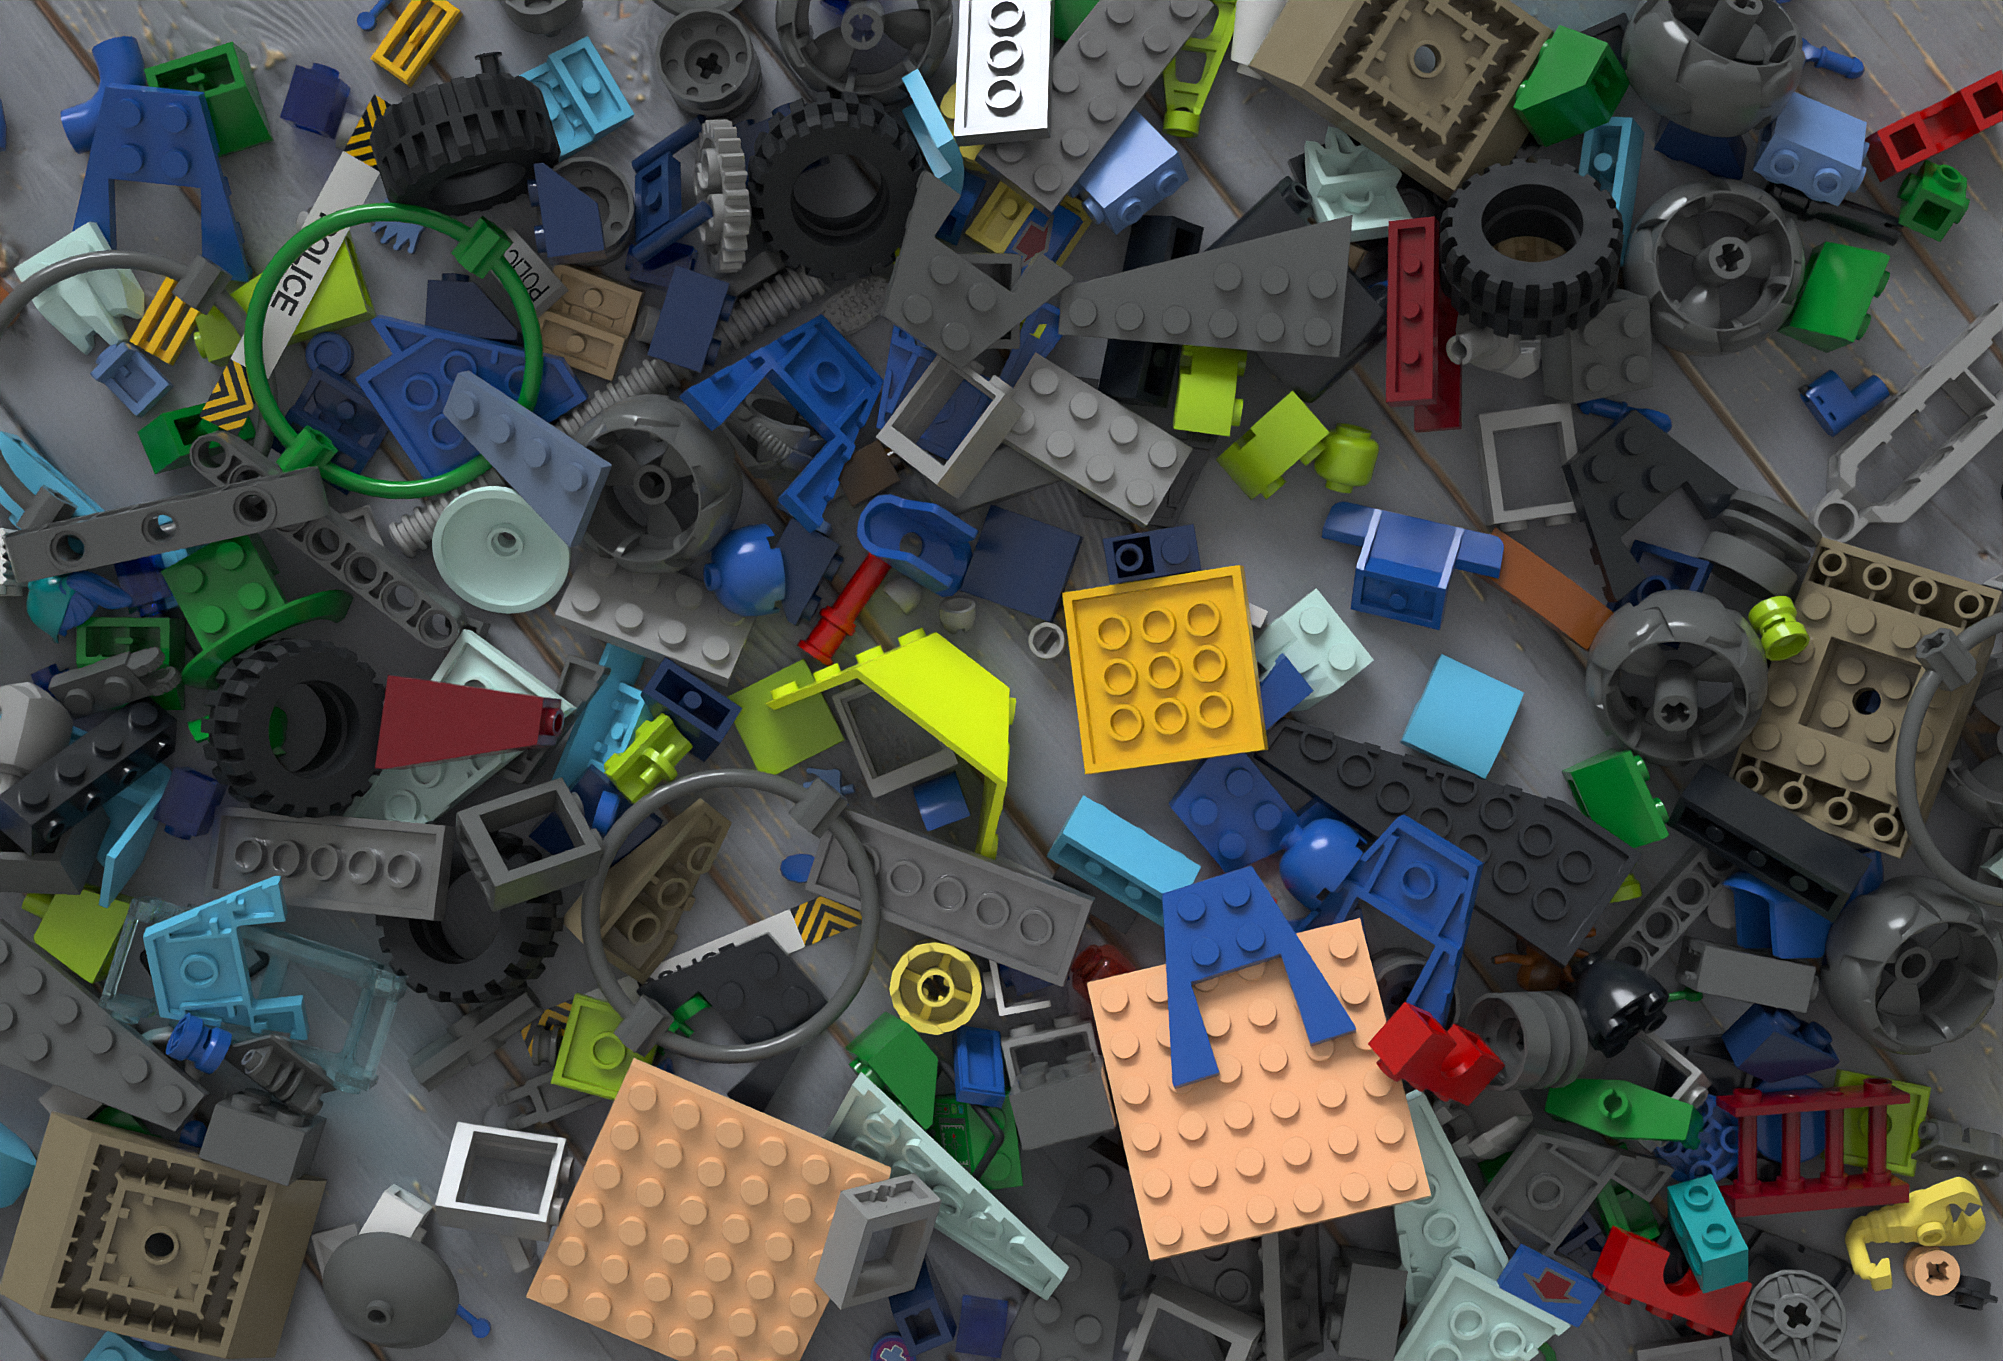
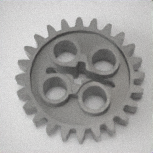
M728 119L705 120V123H702V133H699L700 144L696 145L698 160H695L693 184L696 203L706 202L713 211V217L699 226L700 239L704 245L703 251L707 253L708 265L711 264V271L716 273L738 272V270H742V263L745 262L744 250H748L746 234H749L751 225L749 191L745 185L747 171H745L741 139L737 138V128L733 127L732 121H728Z

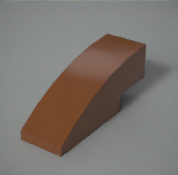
M1495 527L1490 535L1500 538L1504 545L1499 579L1476 573L1473 574L1510 597L1514 604L1588 652L1597 632L1614 612L1560 571Z

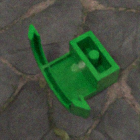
M259 533L212 542L161 571L203 649L181 672L183 684L198 689L217 691L220 684L215 681V677L233 657L275 634L315 620L325 619L335 623L345 619L354 599L351 593L335 589L311 594L288 603L274 577L280 571Z

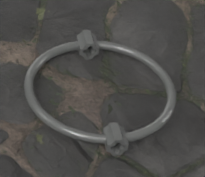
M103 250L71 256L31 275L19 284L0 304L1 340L7 327L16 315L33 298L58 282L96 270L133 269L155 273L177 281L178 284L172 291L174 295L205 315L209 313L214 305L233 325L240 338L244 334L247 313L240 304L225 290L233 276L199 253L190 266L171 258L134 250ZM273 369L268 382L278 405V390ZM259 410L258 424L252 447L268 458L275 435ZM0 450V486L25 511L16 526L20 529H26L71 519L78 508L77 505L63 494L45 485L41 486L37 494L34 495L15 475ZM249 470L246 480L258 478L259 474ZM174 522L160 526L165 533L175 534L176 532ZM69 535V536H68V537H71V538H74V539H76V540L81 541L77 536H74V535Z
M2003 612L1978 621L1957 636L1951 629L1940 627L1937 631L1925 635L1916 644L1917 653L1915 658L1926 671L1916 685L1908 702L1900 727L1895 758V783L1899 809L1908 837L1917 854L1927 868L1955 892L1976 902L1997 907H2003V888L1988 886L1965 876L1950 864L1934 844L1926 829L1918 804L1915 783V760L1921 726L1936 690L1939 687L1941 690L1952 692L1962 685H1967L1978 673L1975 670L1977 661L1969 651L1989 637L2003 632Z
M737 768L713 769L692 773L657 787L627 809L614 823L602 840L604 854L600 857L598 876L586 879L581 906V929L585 954L591 972L609 1004L623 1019L613 1034L626 1047L643 1057L656 1044L672 1053L689 1059L721 1064L751 1063L788 1053L806 1044L831 1026L849 1007L868 976L875 957L880 930V899L876 878L864 847L852 828L840 815L849 801L835 788L818 776L807 789L791 780L766 772ZM712 788H752L781 796L795 803L788 814L799 825L819 839L828 829L837 839L854 870L861 898L862 922L857 952L844 982L835 995L818 1013L797 1028L781 1036L747 1045H713L694 1041L667 1030L674 1022V1017L662 1005L644 994L634 1004L625 994L609 966L600 931V904L604 882L612 861L627 837L643 820L667 803L682 796Z

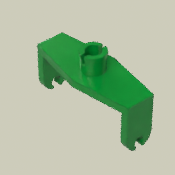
M1576 1078L1574 1082L1563 1088H1549L1544 1109L1556 1122L1566 1123L1569 1121L1613 1139L1681 1142L1685 1148L1691 1150L1699 1148L1701 1140L1698 1139L1699 1132H1703L1704 1127L1703 1116L1693 1105L1625 1080Z

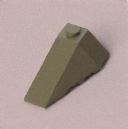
M701 798L611 867L604 882L600 904V931L607 960L642 985L672 950L678 938L674 930L683 911L691 910L696 900L692 892L699 877L710 870L732 824L730 820ZM582 893L563 916V924L583 943L581 929Z

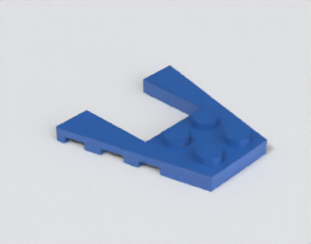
M110 83L105 87L72 232L88 222L97 223L111 249L117 250L115 179L201 188L202 256L233 276L232 281L249 282L253 278L252 267L248 266L242 246L245 241L240 223L236 222L229 198L232 193L228 178L223 176L217 154L220 152L204 92Z
M1046 302L1025 319L1020 329V349H1011L999 376L1001 380L1014 388L1035 352L1046 358L1063 335L1058 334L1060 308ZM1047 324L1039 339L1031 335L1034 334L1038 325ZM895 325L892 331L876 428L880 430L937 356L934 352L914 344L915 339ZM982 374L980 375V376H982L984 379H986L987 381H989V380L991 379V378L986 377V376H984V375H982ZM964 379L916 444L924 450L949 460L993 400Z
M823 314L784 334L765 347L750 353L731 366L716 372L697 385L691 386L679 396L711 431L726 420L764 377L786 398L827 442L777 499L809 533L822 525L824 520L822 514L827 503L833 499L840 483L838 481L844 464L850 460L856 447L854 442L858 432L865 426L884 383L883 378Z
M1283 653L1275 660V666L1263 682H1259L1266 730L1314 691ZM1246 753L1201 759L1168 803L1225 873L1242 869L1282 850L1283 848L1279 846L1280 842L1295 824L1303 829L1315 819L1330 818L1339 821L1344 820L1315 799H1311L1297 812H1294Z
M1404 814L1397 817L1360 858L1361 860L1353 867L1333 893L1330 892L1322 901L1323 903L1307 915L1295 933L1349 921L1359 900L1362 899L1434 944L1435 948L1406 1002L1430 1012L1445 1029L1484 863Z
M1252 865L1162 894L1172 1083L1175 1089L1220 1075L1192 985L1281 957L1310 1046L1356 1032L1353 1021Z

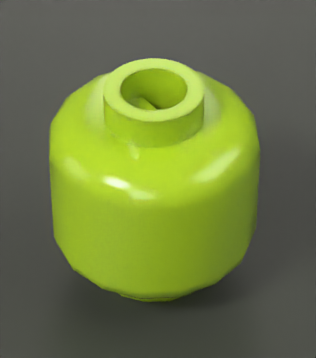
M1337 423L1335 429H1328L1330 433L1321 440L1326 449L1316 457L1314 470L1320 477L1326 479V488L1341 493H1352L1353 486H1366L1371 481L1379 453V445L1371 438V430L1353 424Z

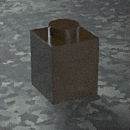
M876 440L852 454L850 460L844 464L838 481L852 507L856 509L878 495L900 485L902 481L897 473L905 468L893 450L889 447L884 449L880 441Z

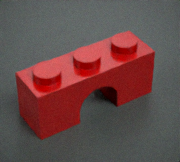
M2002 70L1957 91L1921 111H1916L1865 138V142L1869 143L1866 155L1879 181L1882 182L2003 122Z
M1404 1002L1368 1043L1380 1058L1376 1062L1377 1066L1392 1080L1399 1082L1402 1078L1420 1092L1428 1089L1444 1102L1452 1099L1467 1106L1475 1100L1505 1066L1478 1034L1456 1024H1453L1446 1031L1430 1012L1408 1002Z
M1612 1225L1592 1275L1593 1278L1606 1287L1604 1291L1606 1296L1626 1305H1630L1632 1299L1646 1303V1311L1669 1321L1672 1320L1674 1314L1686 1318V1325L1708 1336H1712L1714 1330L1732 1336L1752 1283L1745 1281L1703 1294L1691 1267H1689L1688 1272L1682 1279L1675 1283L1665 1284L1663 1272L1670 1252L1651 1239Z

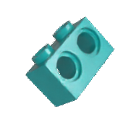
M1712 1174L1668 1186V1220L1702 1293L1748 1281V1247Z

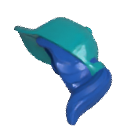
M82 570L28 582L29 593L26 609L32 622L50 635L54 643L59 644V634L65 637L68 634L67 630L86 622L99 605L112 610L130 606L133 603V598L111 581L95 573Z

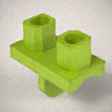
M663 713L654 721L646 720L635 731V741L623 753H614L604 763V769L606 770L604 773L631 804H635L643 796L650 793L662 779L667 782L674 780L678 776L674 766L693 748L691 743L677 730L670 717Z

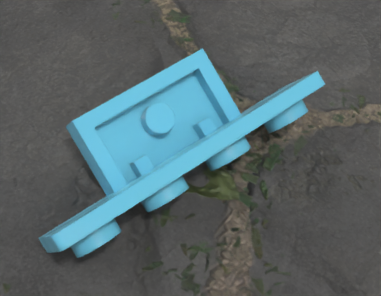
M610 643L606 644L599 664L611 668L610 675L575 721L552 780L562 777L567 787H569L591 764L604 773L606 771L604 763L614 753H623L635 741V731L646 720H654L652 713L640 696L643 690L634 687L645 656Z

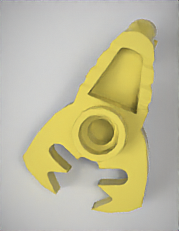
M1958 1176L1935 1184L1927 1189L1909 1193V1203L1887 1205L1879 1211L1874 1210L1866 1216H1860L1853 1220L1845 1234V1244L1855 1275H1859L1863 1280H1870L1872 1289L1875 1292L1892 1288L1893 1280L1890 1259H1882L1877 1266L1875 1263H1871L1865 1246L1866 1243L1871 1241L1875 1243H1884L1886 1241L1890 1243H1899L1900 1241L1905 1243L1916 1242L1924 1246H1957L1975 1243L1982 1235L1986 1225L1981 1207L1971 1216H1967L1964 1213L1968 1203L1983 1206L1975 1185L1967 1179ZM1949 1204H1956L1963 1210L1954 1223Z

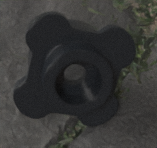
M1960 1275L1956 1287L1948 1294H1944L1949 1297H1955L1954 1305L1970 1310L1982 1311L1983 1305L1989 1302H1998V1297L1990 1295V1282L1970 1276Z

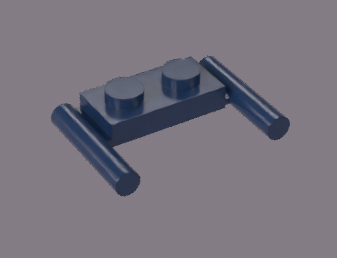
M702 114L697 115L632 161V167L636 172L635 243H637L632 248V253L640 263H645L713 217L711 207L704 201H701L682 214L681 162L673 157L678 151L699 138V133H702V123H705V120H707Z

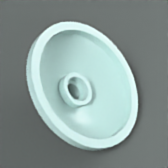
M487 486L461 494L444 509L433 532V557L436 567L446 584L465 601L487 611L511 614L530 611L542 606L560 590L570 568L571 548L514 488ZM502 532L512 534L515 540L506 539Z

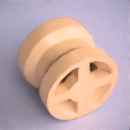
M1918 1244L1912 1247L1904 1257L1903 1269L1905 1276L1912 1284L1929 1295L1940 1296L1948 1294L1959 1282L1960 1268L1958 1262L1951 1254L1937 1246Z

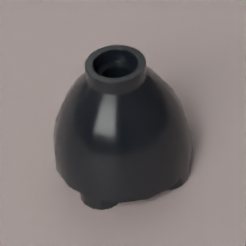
M1594 952L1585 956L1571 970L1570 974L1576 981L1575 1004L1579 1009L1587 1030L1588 1041L1595 1051H1601L1606 1058L1614 1057L1622 1052L1628 1045V1040L1641 1031L1649 1034L1666 1021L1667 1016L1662 1010L1668 1002L1669 994L1646 971L1628 963L1605 959L1600 952Z

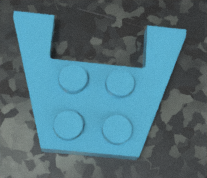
M273 876L145 929L143 940L160 1017L180 1020L185 1014L190 1013L202 1019L205 1025L220 1027L221 1022L251 1027L253 1033L262 1034V1030L266 1029L290 1033V1039L308 1040L310 1029L303 995L267 999L254 998L240 926L286 921L288 911L281 876Z

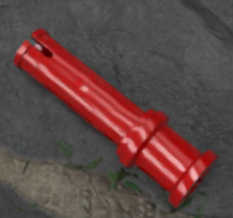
M869 552L831 607L826 605L825 608H821L819 611L821 618L806 640L800 639L797 646L827 667L833 665L832 657L845 638L854 635L857 626L854 624V621L892 567Z

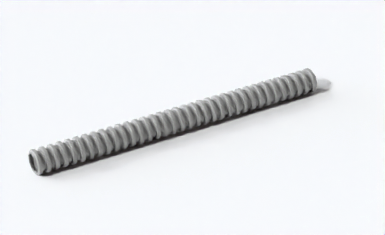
M800 264L796 269L787 268L788 274L783 277L781 274L776 275V281L771 285L769 282H765L763 284L764 289L760 292L756 289L751 291L752 297L749 299L740 298V305L733 309L729 322L720 321L715 339L721 340L722 345L718 356L722 354L723 357H727L730 348L734 347L736 350L741 348V341L746 339L750 342L753 340L752 334L757 331L759 334L764 333V327L769 323L771 326H775L777 324L776 319L780 316L786 319L789 317L788 311L793 308L796 311L800 310V304L805 300L807 303H811L813 301L812 296L816 293L820 296L825 294V285L822 280L805 275L804 265ZM645 359L642 361L643 367L640 369L636 367L631 368V375L625 377L622 374L618 377L619 382L617 384L608 383L606 391L602 393L600 390L594 392L595 398L592 400L587 398L582 402L583 405L577 408L575 406L570 409V414L567 416L562 414L558 417L559 421L556 423L551 421L549 424L574 439L585 423L605 408L636 395H659L662 393V395L666 396L669 394L668 388L671 386L675 388L680 387V381L684 378L688 381L693 378L692 373L695 371L659 359H654L651 362ZM492 467L470 483L447 493L438 494V499L436 500L429 498L425 501L426 506L424 508L417 506L413 509V515L404 514L401 516L402 522L399 524L395 521L390 523V535L405 556L414 558L417 556L416 550L420 548L424 551L429 548L428 543L432 541L434 528L440 515L455 498L465 492L481 487H513Z

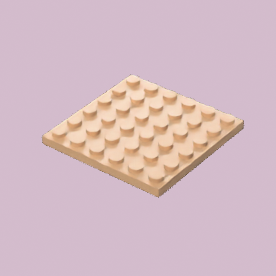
M1360 918L1296 933L1356 1027L1355 1033L1310 1046L1282 958H1276L1192 985L1220 1075L1177 1089L1174 1088L1172 1083L1166 964L1087 982L1151 1262L1431 1197L1402 1079L1396 1082L1384 1074L1376 1064L1380 1058L1368 1045L1369 1041L1387 1021Z
M633 1058L526 1297L678 1361H800L830 1300L828 1295L814 1280L840 1192L888 1180L891 1167Z

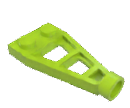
M1209 0L1216 5L1219 12L1211 34L1204 39L1190 37L1180 49L1205 53L1206 63L1201 80L1198 83L1193 84L1177 80L1175 74L1176 56L1162 72L1166 110L1162 127L1163 133L1181 138L1198 137L1201 111L1233 36L1237 0ZM1186 108L1190 112L1178 111L1177 109Z

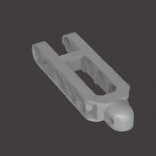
M2002 300L1993 304L1977 317L1827 459L1826 492L1828 494L1813 507L1807 520L1821 531L1822 537L1845 543L1852 539L1866 525L1904 523L2003 430V387L1993 396L1967 369L1994 343L1991 338L2003 328ZM1941 388L1970 419L1881 503L1869 502L1855 488L1856 472L1860 470L1857 465L1876 447L1887 444L1893 438L1890 434L1909 416L1920 413L1926 407L1924 402L1937 389Z

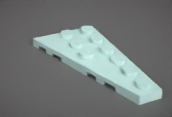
M464 629L431 679L432 681L562 699L560 709L564 713V718L577 709L472 630ZM523 751L404 770L383 769L380 776L371 775L368 781L372 784V787L363 797L355 796L352 805L347 808L342 817L433 824Z
M862 1072L858 1075L823 1139L891 1167L889 1179L915 1173L942 1200L934 1224L935 1229L1047 1301L1064 1278L1069 1266Z
M1417 1089L1406 1094V1099L1431 1197L1392 1206L1399 1259L1408 1271L1404 1293L1408 1322L1449 1257L1497 1281L1509 1262L1425 1093Z
M1449 1257L1397 1339L1394 1361H1530L1539 1353L1537 1348L1555 1333L1560 1336L1571 1325L1501 1289L1497 1281Z

